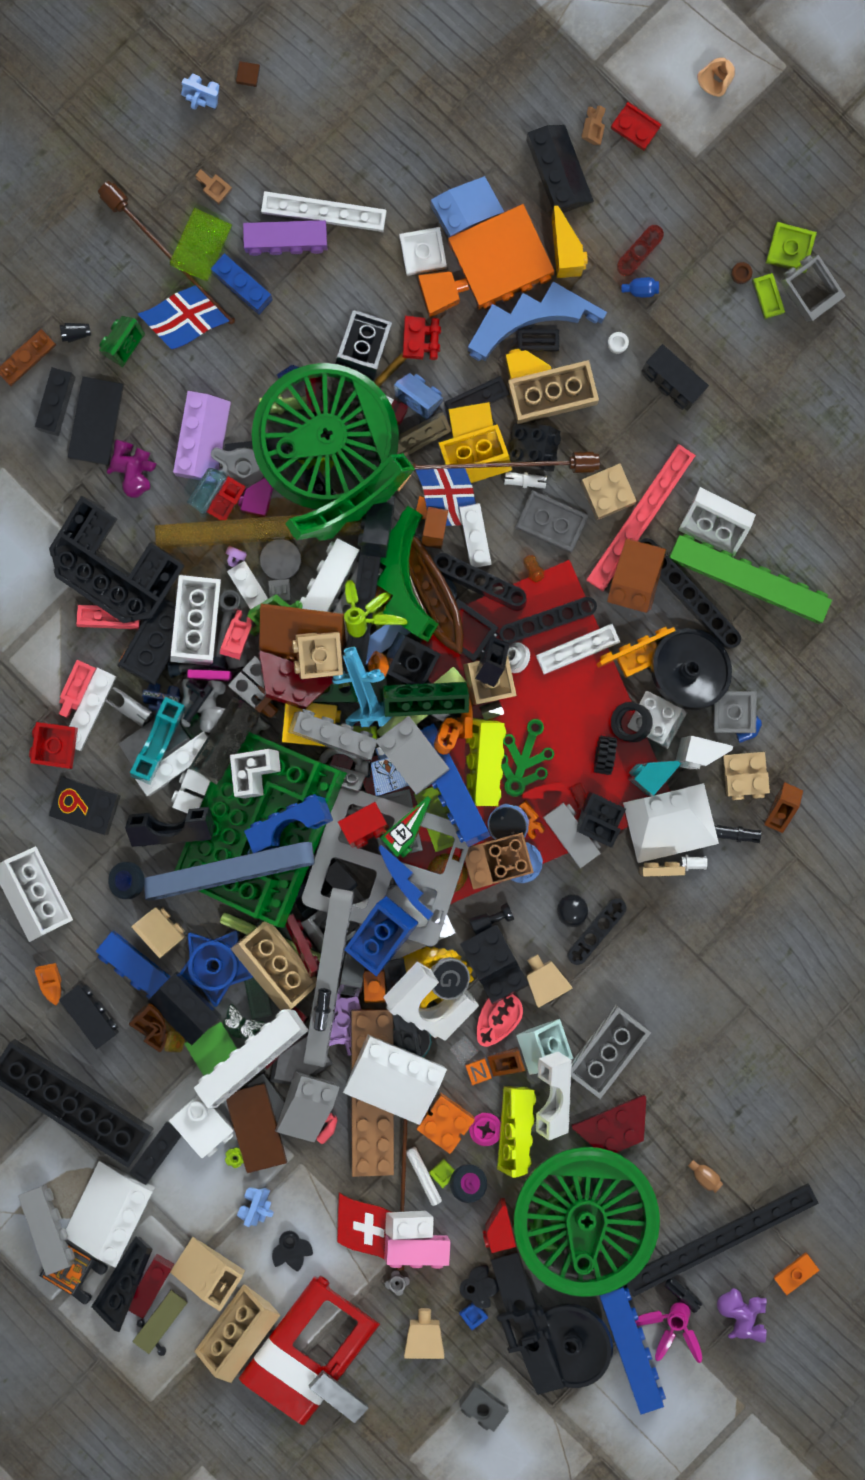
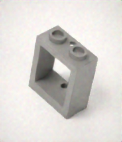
M819 255L806 256L800 261L801 265L796 269L792 267L783 274L785 277L780 280V283L806 322L815 320L845 297V294ZM812 265L831 294L811 309H808L791 283V280Z

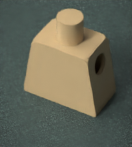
M538 954L527 960L532 971L527 973L526 977L538 1008L573 989L552 961L543 964Z
M418 1309V1320H410L404 1358L444 1359L439 1320H431V1309Z

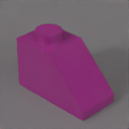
M263 478L247 488L245 494H242L239 499L238 506L241 507V511L267 518L273 487Z

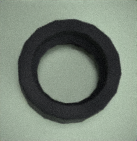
M625 702L619 705L613 711L611 717L613 733L619 739L628 742H639L645 739L653 726V718L650 711L645 706L634 702ZM629 710L638 711L642 716L641 728L635 734H627L621 727L622 718Z

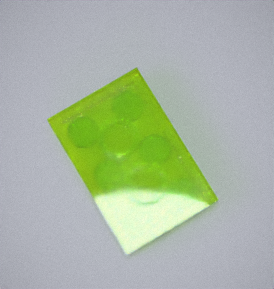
M194 208L170 260V265L208 282L212 273L211 268L218 260L232 224Z

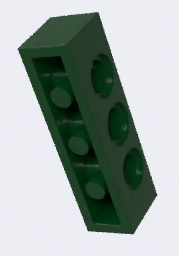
M387 677L379 682H370L379 702H383V686H387ZM348 682L350 686L348 693L340 692L339 684H331L328 693L322 694L312 703H359L352 682Z
M450 682L383 686L385 717L469 713L467 683Z

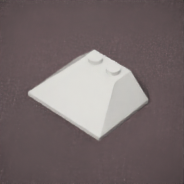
M704 783L623 802L624 808H626L625 814L637 863L719 844Z

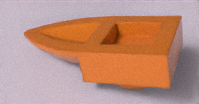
M470 697L469 713H461V717L457 718L461 727L458 738L461 739L472 738L473 713Z
M53 963L36 967L35 974L43 995L52 1004L57 1005L61 997L60 984L62 982L57 964Z

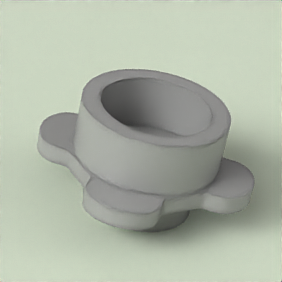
M395 1270L391 1273V1278L385 1282V1287L400 1296L403 1294L405 1286L409 1285L410 1280Z

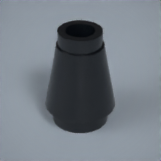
M65 323V325H60L62 342L67 341L70 343L91 336L89 324Z

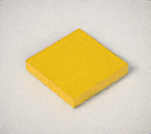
M489 402L448 409L453 438L493 426Z

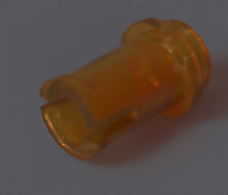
M534 555L525 557L523 563L529 572V578L534 582L541 581L544 578V569L540 568Z

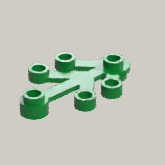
M533 719L527 724L529 734L521 755L515 745L513 735L507 734L505 738L510 736L513 739L511 744H506L505 738L503 739V744L508 747L517 766L514 775L508 765V757L504 754L506 762L501 764V768L507 779L504 786L505 791L510 796H520L524 792L526 785L547 777V770L539 767L535 773L522 778L525 769L544 760H551L554 757L553 749L545 748L541 753L529 758L537 735H540L544 730L543 723L538 719ZM532 724H537L539 730L536 732L532 731ZM546 750H550L552 752V756L550 758H546L544 756V752ZM540 769L545 771V776L542 778L537 775ZM513 782L518 783L519 788L517 790L511 789Z

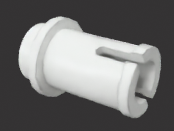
M685 855V857H681L680 866H684L685 871H688V869L706 870L707 857H688V855Z

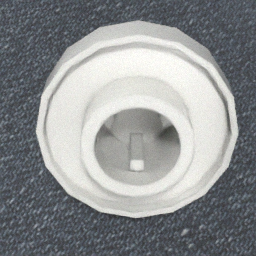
M519 642L509 645L508 658L512 673L521 672L530 661L529 649Z

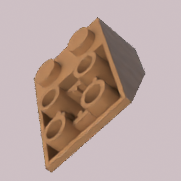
M523 832L472 845L469 847L465 858L473 889L534 873Z

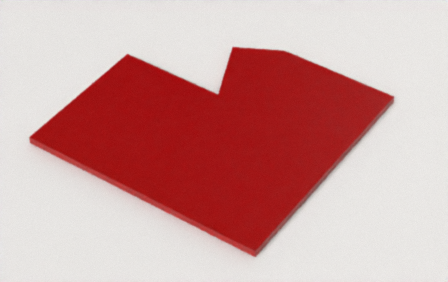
M567 560L513 584L526 593L527 603L522 610H513L485 596L466 605L498 627L496 632L499 633L506 624L586 596L570 560ZM504 588L494 593L498 595L502 594L504 592ZM515 595L512 598L514 603H520L523 600L520 595ZM588 602L582 603L581 607L584 612L592 611ZM568 608L563 609L562 616L565 619H571L573 612ZM461 609L463 647L474 654L491 629ZM545 615L542 618V622L545 626H551L553 618ZM594 615L518 641L529 649L530 661L524 670L519 673H512L517 696L499 699L504 714L488 719L504 723L506 735L511 734L514 736L515 745L520 755L529 734L527 724L533 719H538L543 723L544 730L540 735H537L529 758L541 753L545 748H551L554 751V757L551 760H544L525 769L522 778L535 773L539 767L545 768L548 774L545 779H538L526 785L524 792L534 787L552 783H565L564 791H544L543 799L521 798L522 794L513 797L505 791L504 786L507 779L504 772L500 780L501 798L498 806L503 804L518 806L527 800L539 817L535 821L544 826V832L540 833L538 829H533L537 836L532 839L527 833L524 839L525 842L534 845L541 853L542 864L568 853L543 819L546 814L561 803L565 805L570 804L576 812L574 817L578 822L589 791L624 807L623 802L650 797L628 780L631 776L629 772L636 764L658 762L647 737L639 742H628L619 739L613 733L611 728L613 711L619 705L631 702L614 661L599 668L597 666V663L601 661L600 657L610 652L608 648L543 675L536 655L600 629ZM525 622L522 626L526 633H531L534 630V626L530 622ZM505 629L503 637L511 640L514 638V632L511 629ZM432 634L428 642L425 640L420 642L440 653L428 678L430 683L437 681L452 667H455L466 680L463 665L472 663L470 659L463 654H458L449 649L434 634ZM495 701L472 705L473 718L484 719L479 707ZM635 710L627 711L622 718L621 727L627 734L637 733L628 728ZM532 724V731H538L539 726L537 724ZM507 736L505 738L506 744H511L513 742V739L510 736ZM599 736L617 738L616 757L611 775L594 773V760ZM457 738L456 744L449 754L467 788V774H470V769L466 764V756L470 753L469 743H466V739ZM503 744L504 754L508 757V765L515 775L517 766L508 747ZM546 750L544 752V756L546 758H550L552 756V752L550 750ZM378 756L372 757L371 760L365 761H370V763L378 761L379 759ZM505 757L502 759L501 764H504L506 762ZM371 768V776L365 777L363 785L368 794L376 796ZM540 769L537 775L542 778L545 776V771ZM513 782L511 784L512 790L519 788L518 783ZM667 782L662 785L655 795L670 792ZM410 786L385 793L390 794L409 789L413 808L418 805L414 795L415 792ZM476 806L488 829L489 816L497 806ZM625 813L618 826L621 830L629 827ZM421 827L419 835L423 850L409 853L404 858L400 856L398 860L427 871L443 874L452 846L436 852L427 828ZM490 834V837H488V838H486V839H484V840H482V841H480V842H478V843H476V844H480V843L487 842V841H491V840H495V839H494V838L491 836V834ZM455 848L453 860L459 862L462 849ZM464 861L451 904L498 883L473 889L466 861Z

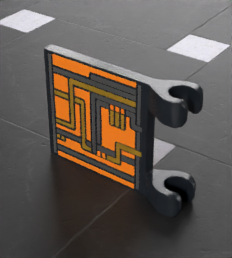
M67 1243L68 1247L72 1248L74 1252V1264L47 1276L43 1269L39 1276L72 1295L82 1304H87L90 1302L92 1295L81 1290L80 1287L91 1268L99 1275H103L108 1270V1265L95 1260Z

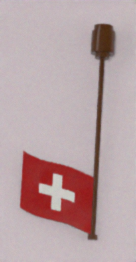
M404 1118L400 1212H404L408 1120ZM339 1192L337 1242L351 1250L384 1259L386 1213L392 1211L378 1205L354 1200ZM404 1265L401 1268H396V1270L403 1271Z

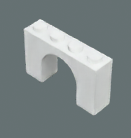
M417 961L383 997L387 1003L386 1007L390 1013L400 1015L407 1023L412 1022L420 1030H427L434 1038L439 1037L446 1041L479 1005L473 995L466 990L456 999H444L434 1007L419 1008L422 1000L439 982L431 969Z

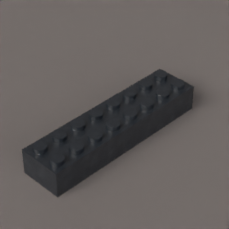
M16 1039L8 1044L0 1057V1086L127 1168L133 1163L154 1130L153 1127Z

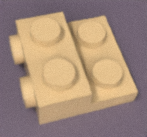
M339 632L295 635L296 640H292L293 653H297L298 661H294L295 674L299 673L301 679L343 675Z
M765 752L723 755L726 796H732V800H742L744 795H752V798H765V793H770Z

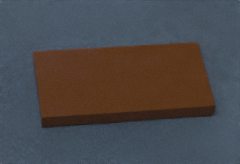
M265 1082L238 1089L226 1099L246 1172L251 1173L286 1164L288 1161L280 1133L275 1131L277 1122Z

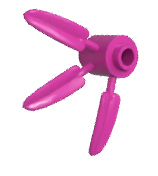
M682 1302L674 1303L670 1308L669 1314L662 1315L660 1311L640 1315L638 1316L639 1320H636L637 1326L663 1322V1319L667 1318L671 1329L670 1331L665 1330L655 1354L656 1361H660L670 1348L676 1336L673 1333L674 1330L680 1331L684 1329L683 1337L693 1357L698 1363L702 1362V1352L693 1330L688 1331L687 1328L691 1311Z

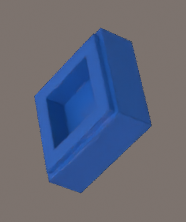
M473 1302L459 1312L471 1330L488 1319L485 1311L482 1308L476 1307Z

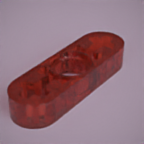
M649 226L619 259L617 270L621 275H632L661 243L664 232L660 226ZM650 231L652 233L658 232V239L653 238L650 244H648L646 241L650 238ZM638 245L644 246L646 254L638 256L635 253V247ZM632 256L634 261L630 265L631 270L628 268L624 270L622 262L627 263Z

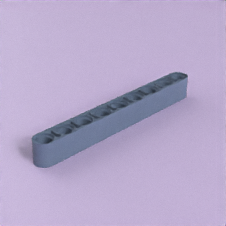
M297 843L144 878L145 900L163 899L314 865L312 843Z

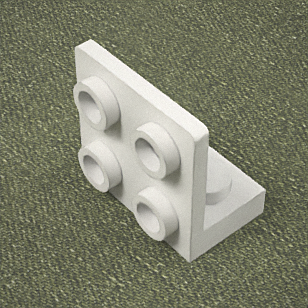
M646 691L639 704L645 706L653 718V726L647 738L668 749L687 713L683 708L675 706L669 701ZM635 711L628 724V728L638 732L642 725V716L638 711Z

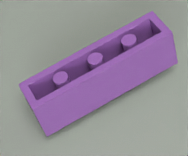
M326 220L243 223L244 249L246 253L252 256L261 255V252L280 255L282 252L302 254L303 251H311V253L319 254L323 253V250H328Z

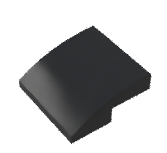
M589 791L579 817L577 832L612 848L621 830L618 826L626 808Z

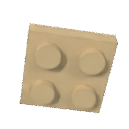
M644 862V866H639V875H685V867L680 866V862H665V866H659V863Z

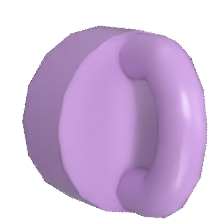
M231 546L227 547L226 554L229 555L227 559L229 566L235 567L239 564L240 560L245 561L246 552Z

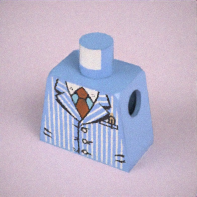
M380 747L375 748L379 760L372 762L371 768L376 796L409 786Z

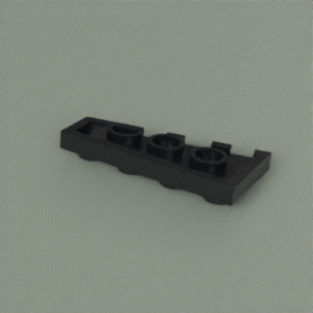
M135 1236L91 1306L117 1332L121 1330L153 1250L141 1237Z

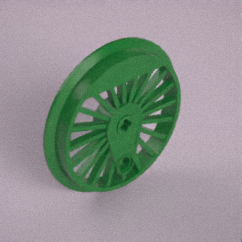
M310 364L288 372L267 390L255 412L252 425V446L258 467L264 478L280 495L302 507L317 510L349 492L336 454L339 455L359 483L364 481L341 450L350 454L372 471L378 468L345 444L377 453L380 460L378 467L390 455H395L398 452V424L394 410L386 395L364 374L339 364ZM322 377L323 414L320 412L309 380L310 378ZM327 377L340 379L330 414L328 413ZM301 381L305 382L317 415L316 417L293 388V385ZM344 381H348L353 384L354 391L336 416L334 414ZM286 390H289L311 420L280 400L279 397ZM357 396L360 407L341 420L340 418ZM276 403L305 424L301 425L270 415V411ZM361 411L363 412L365 419L345 426V423ZM267 420L296 428L291 433H265ZM367 424L369 432H347V430ZM323 431L331 434L329 440H326L325 437L321 438ZM347 437H371L375 447L347 439ZM282 438L277 443L276 449L268 452L266 439ZM284 444L290 445L292 452L284 454L281 451V446ZM277 455L278 458L287 462L276 469L270 457ZM329 457H332L344 493L331 495ZM322 458H325V495L312 493ZM306 459L291 482L287 481L280 474L295 461ZM317 459L307 492L294 486L311 460Z
M572 1148L545 1160L525 1181L515 1205L513 1218L514 1236L525 1264L544 1284L559 1292L573 1296H598L610 1293L626 1285L645 1267L658 1239L660 1227L659 1207L649 1181L628 1159L602 1148ZM548 1175H555L571 1203H568L543 1180ZM562 1176H572L577 1196L576 1200ZM578 1177H585L584 1198L581 1195ZM591 1178H598L589 1199ZM604 1179H614L596 1200ZM621 1180H631L632 1186L602 1204ZM542 1185L567 1208H562L533 1195L538 1186ZM637 1190L641 1202L604 1211ZM534 1201L564 1213V1215L528 1213L530 1202ZM639 1208L643 1209V1220L607 1218V1216ZM587 1216L589 1218V1221H586L585 1224H583L581 1220H584ZM527 1219L564 1221L527 1230ZM607 1224L642 1226L640 1238L611 1228ZM565 1228L535 1248H532L529 1237ZM608 1231L637 1243V1246L632 1254L629 1255L610 1239L605 1232ZM566 1235V1238L543 1264L536 1254ZM603 1239L627 1259L618 1268L602 1245ZM568 1245V1254L560 1273L557 1274L550 1270L549 1267ZM599 1250H601L613 1270L603 1276L600 1275L597 1263ZM586 1258V1264L579 1267L577 1265L579 1259ZM570 1264L577 1272V1279L565 1277ZM594 1269L595 1278L583 1279V1275L589 1274Z

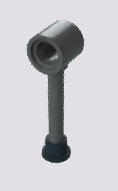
M234 590L224 591L219 600L220 609L224 613L216 656L213 657V663L209 666L217 670H226L224 666L226 659L224 655L220 654V649L229 628L231 616L240 607V596ZM232 598L236 603L233 606H227L224 600Z
M245 647L240 660L224 656L228 670L241 669L248 664ZM168 662V672L171 679L188 670L209 667L208 665L171 664Z

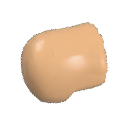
M716 58L699 71L697 75L698 83L710 95L720 97L725 94L728 86L731 84L735 76V67L726 58ZM714 74L717 75L723 81H716L714 79Z

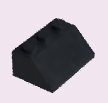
M178 971L147 1001L159 1010L164 1019L191 1046L222 1016Z

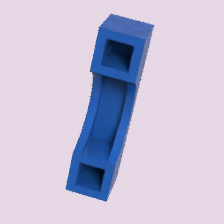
M315 794L304 798V802L300 804L289 805L286 807V811L282 813L276 812L269 815L266 821H258L251 824V828L244 832L252 853L278 848L282 831L292 822L300 821L307 828L317 829L332 822L333 818L325 798Z

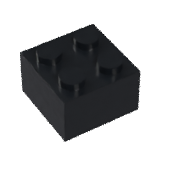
M398 632L386 655L389 663L387 674L409 685L425 684L440 653Z

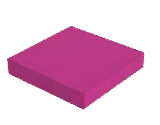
M188 670L187 677L193 680L232 682L233 673L230 671Z

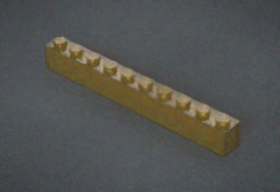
M301 515L155 525L156 545L165 549L295 539L285 523L289 518ZM362 518L359 521L347 522L335 536L363 534L364 530H361Z

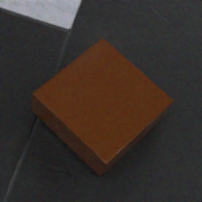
M239 61L236 83L257 87L260 65Z

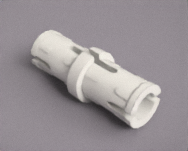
M505 472L506 478L513 479H505L504 485L523 486V488H527V486L546 488V483L538 481H546L547 475H531L528 472H524V474Z

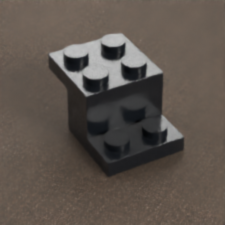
M497 924L460 944L492 1004L529 986Z

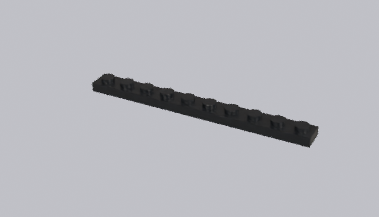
M807 1183L645 1265L641 1272L627 1283V1286L632 1296L635 1297L819 1203L810 1185Z

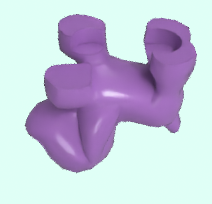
M732 1288L729 1292L722 1294L718 1298L717 1309L719 1313L725 1317L736 1319L734 1329L728 1335L729 1338H750L765 1343L766 1329H764V1325H753L757 1314L765 1313L766 1298L752 1297L749 1300V1304L743 1303L741 1292L735 1288Z

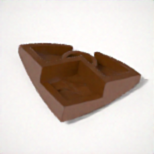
M148 1003L130 1020L129 1025L145 1035L143 1040L145 1043L161 1052L168 1037L165 1019L155 1006Z

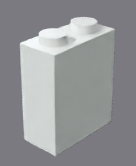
M197 1095L171 1117L169 1122L201 1158L206 1155L210 1157L218 1150L216 1146L223 1141L225 1144L234 1136L232 1134L234 1126L218 1107L208 1108V1115L203 1121L192 1122L187 1117L186 1111L191 1102L196 1100L202 1101L199 1095Z

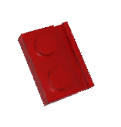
M627 102L610 129L645 151L662 124Z

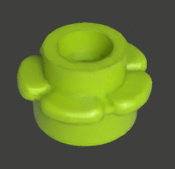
M230 1148L226 1152L225 1162L228 1166L239 1168L244 1163L240 1148Z

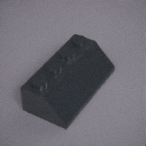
M546 125L528 132L526 140L552 209L554 206H559L562 213L594 202L566 126Z

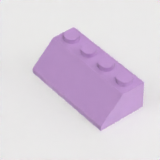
M187 392L173 470L176 476L217 483L215 474L219 470L220 463L211 457V451L213 448L223 450L231 405L230 401L209 394Z

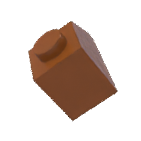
M784 782L774 799L764 825L783 833L800 807L803 790Z

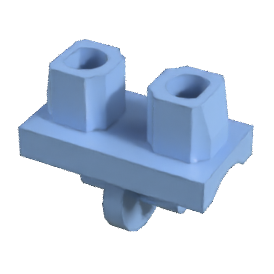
M192 74L188 79H183L181 95L186 97V100L191 101L192 109L196 110L198 105L203 107L207 105L216 109L218 105L219 84L209 82L207 87L201 85L202 79L195 74Z
M247 1188L245 1198L252 1201L250 1208L245 1205L241 1206L237 1214L244 1221L243 1225L247 1227L251 1225L257 1226L258 1221L264 1222L266 1216L273 1217L274 1212L269 1209L271 1202L267 1201L270 1190L266 1188Z

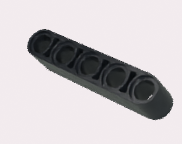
M439 553L434 557L433 561L443 577L513 610H522L526 606V593L521 588L449 554ZM445 560L448 562V566L445 568L437 566L440 561ZM464 569L467 571V574L463 577H458L456 572ZM477 578H483L486 581L482 586L474 583ZM498 586L504 588V592L499 595L493 592V589ZM515 595H520L523 600L520 603H514L512 598Z
M584 597L506 624L501 628L499 638L501 641L512 644L590 617L596 611L597 603L591 597ZM583 602L591 603V612H584L581 605ZM563 609H570L573 612V617L565 619L562 616ZM543 616H551L553 624L545 626L542 622ZM525 622L532 623L534 626L533 632L526 633L522 628ZM511 629L514 632V638L511 640L505 639L503 631Z

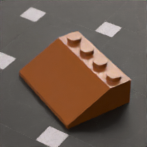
M269 604L260 605V651L294 662L298 661L297 653H293L292 640H296L295 635L339 632L342 668H344L345 661L343 655L345 654L344 650L347 648L344 614Z

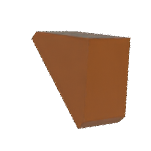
M428 507L422 537L423 546L442 549L449 510Z
M518 1047L487 1057L493 1077L525 1071Z

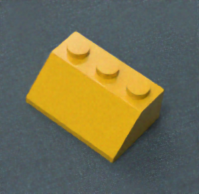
M498 424L439 443L445 464L510 463L509 454ZM512 467L465 468L471 483L512 471Z

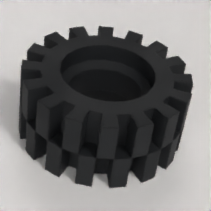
M599 736L594 760V773L612 774L616 757L617 738Z

